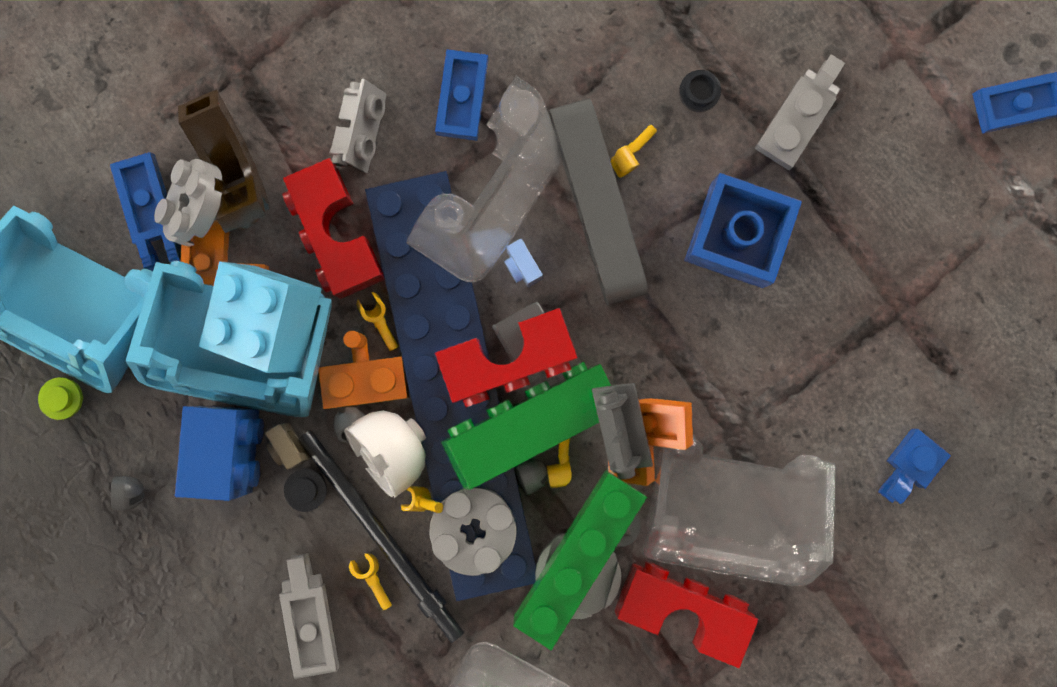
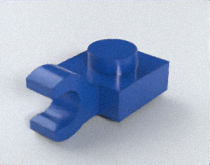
M911 429L887 459V462L896 470L883 483L878 492L891 503L896 501L902 504L910 495L913 484L918 488L926 489L951 455L919 429Z

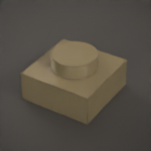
M290 423L279 424L265 433L270 440L267 444V449L279 466L284 464L285 468L289 470L311 459L299 443V438Z

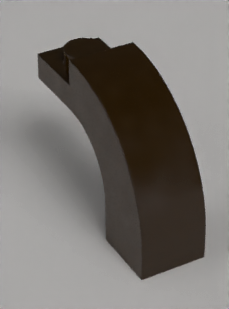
M216 89L179 105V125L192 144L199 159L217 166L221 171L222 180L214 178V190L222 193L216 215L217 221L225 233L236 228L244 229L252 226L260 217L266 215L265 211L270 209L263 183L245 141L219 92Z

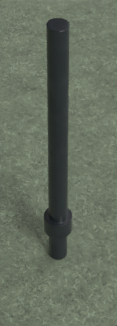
M310 430L298 439L299 443L419 600L417 604L426 618L432 617L450 643L456 641L464 634V631L444 606L447 601L438 589H431L313 431Z

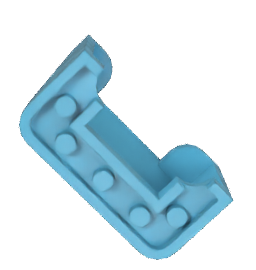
M13 205L0 220V340L99 391L112 393L128 368L125 360L153 271L148 269H142L141 271L132 269L124 277L57 243L52 231L53 225L46 217L37 212L28 213Z
M172 261L170 265L156 262L125 360L136 379L146 386L163 391L287 416L307 417L313 400L332 299L325 298L320 293L301 372L266 373L199 347L213 286L204 284L201 276L196 273V268L190 264L180 261Z

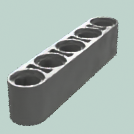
M588 98L550 109L549 116L606 305L609 306L648 294L645 273L591 99Z

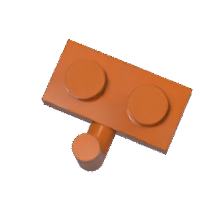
M348 331L343 337L344 344L351 348L353 363L319 367L323 409L409 398L402 356L370 361L367 338L359 332Z

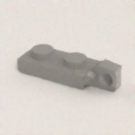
M830 55L817 74L808 69L804 76H801L754 149L787 170L793 168L837 99L836 95L840 88L832 83L845 63Z
M309 553L291 556L290 559L286 560L290 579L282 581V592L279 596L294 679L337 672L339 661L325 583L323 584L321 574L313 575Z

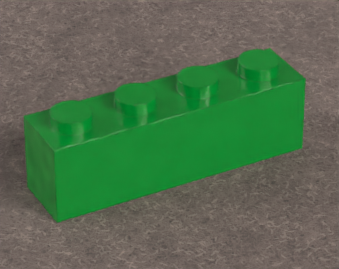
M584 361L571 367L572 370L562 373L564 380L552 386L545 380L525 390L527 399L515 405H512L510 399H507L486 410L489 418L475 425L470 418L449 428L450 437L441 441V444L462 487L471 490L598 424L599 418L592 389L611 386L601 364L587 368Z
M605 470L515 613L513 627L552 651L647 499V496Z

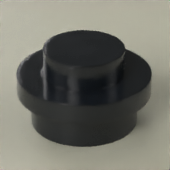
M692 71L683 78L680 84V100L691 111H708L720 99V82L709 71Z
M298 470L288 477L284 485V497L287 503L297 511H312L318 508L327 496L326 481L315 470Z

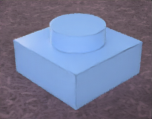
M521 238L506 247L510 258L506 259L504 263L516 283L523 279L529 288L542 280L543 274Z

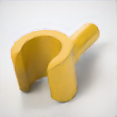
M649 125L633 142L619 148L611 158L612 168L619 178L629 174L640 165L633 154L637 153L657 133L654 126Z
M371 292L377 301L376 307L373 310L366 311L360 301L357 300V309L366 321L374 324L389 351H392L398 347V344L386 324L384 318L385 305L377 293Z
M570 438L559 443V464L546 466L551 488L567 486L571 481L572 472L569 463Z
M410 486L406 489L412 494L411 504H401V510L413 512L430 510L435 513L443 511V504L431 500V495L427 488Z
M364 553L370 563L369 571L366 574L362 573L356 561L351 560L349 564L350 572L358 579H365L381 608L386 610L392 604L376 574L379 570L378 559L370 553Z

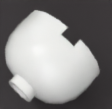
M384 410L371 412L359 418L344 430L357 457L362 456L369 467L365 469L388 496L397 497L420 477L425 467L426 457L421 442L426 439V436L421 427L412 418L405 422L398 414Z

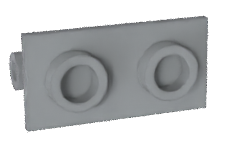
M361 79V83L351 82L350 87L344 90L339 119L351 123L349 128L336 126L332 147L329 152L333 156L332 161L337 166L348 167L349 164L364 173H368L371 159L375 154L376 136L380 120L385 112V99L387 95L366 79Z

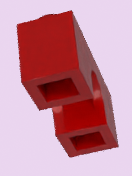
M331 158L284 177L283 180L288 191L282 193L283 199L291 215H299L304 229L299 231V235L308 254L310 255L314 252L321 268L316 269L315 272L325 293L332 291L334 296L342 299L385 280L372 245L364 235L349 242H337L331 236L330 223L333 216L341 209L353 205L339 169Z
M560 308L518 323L524 345L520 356L512 363L497 365L490 362L484 355L480 341L477 338L435 352L452 403L463 400L465 408L489 400L487 391L504 385L505 391L508 393L530 385L528 376L545 371L547 378L572 370L569 362L578 357Z
M646 561L644 567L632 564L614 609L617 619L658 635L665 618L670 613L681 609L690 610L696 613L698 617V628L692 641L698 652L740 669L759 620L753 613L747 610L749 603L726 593L723 600L707 594L709 591L708 586L685 577L684 583L668 578L669 570Z

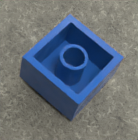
M719 173L710 184L684 261L760 288L774 284L802 201Z
M183 406L175 497L230 501L252 493L253 487L258 485L260 478V463L255 461L256 444L262 442L264 433L263 419H259L258 409Z

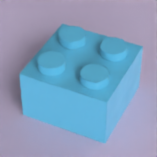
M219 261L199 347L266 373L301 372L322 288L254 265Z

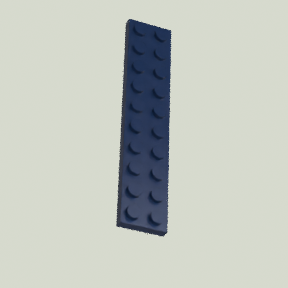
M447 171L365 189L415 418L426 436V439L421 444L426 455L425 463L433 499L440 503L453 492L464 489L441 444V441L450 437L448 429L470 418L475 425L489 418L486 412L487 409L499 404L496 388L487 391L489 400L465 408L463 400L452 403L435 352L477 338L480 341L484 355L490 361ZM514 467L477 486L487 488L499 494L511 509L517 528L513 550L509 557L491 573L470 576L459 574L449 569L456 602L531 585L536 581V563ZM472 519L469 525L462 524L461 532L467 534L466 540L474 543L477 537H485L486 531L480 529V521L477 519Z

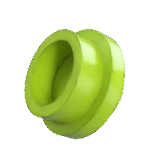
M53 378L47 381L41 387L38 395L41 411L47 417L55 420L73 417L80 410L83 402L81 388L76 382L68 378Z

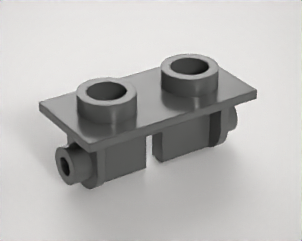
M635 383L593 388L592 393L610 470L617 473L619 479H629L635 476V468L652 467L653 462Z

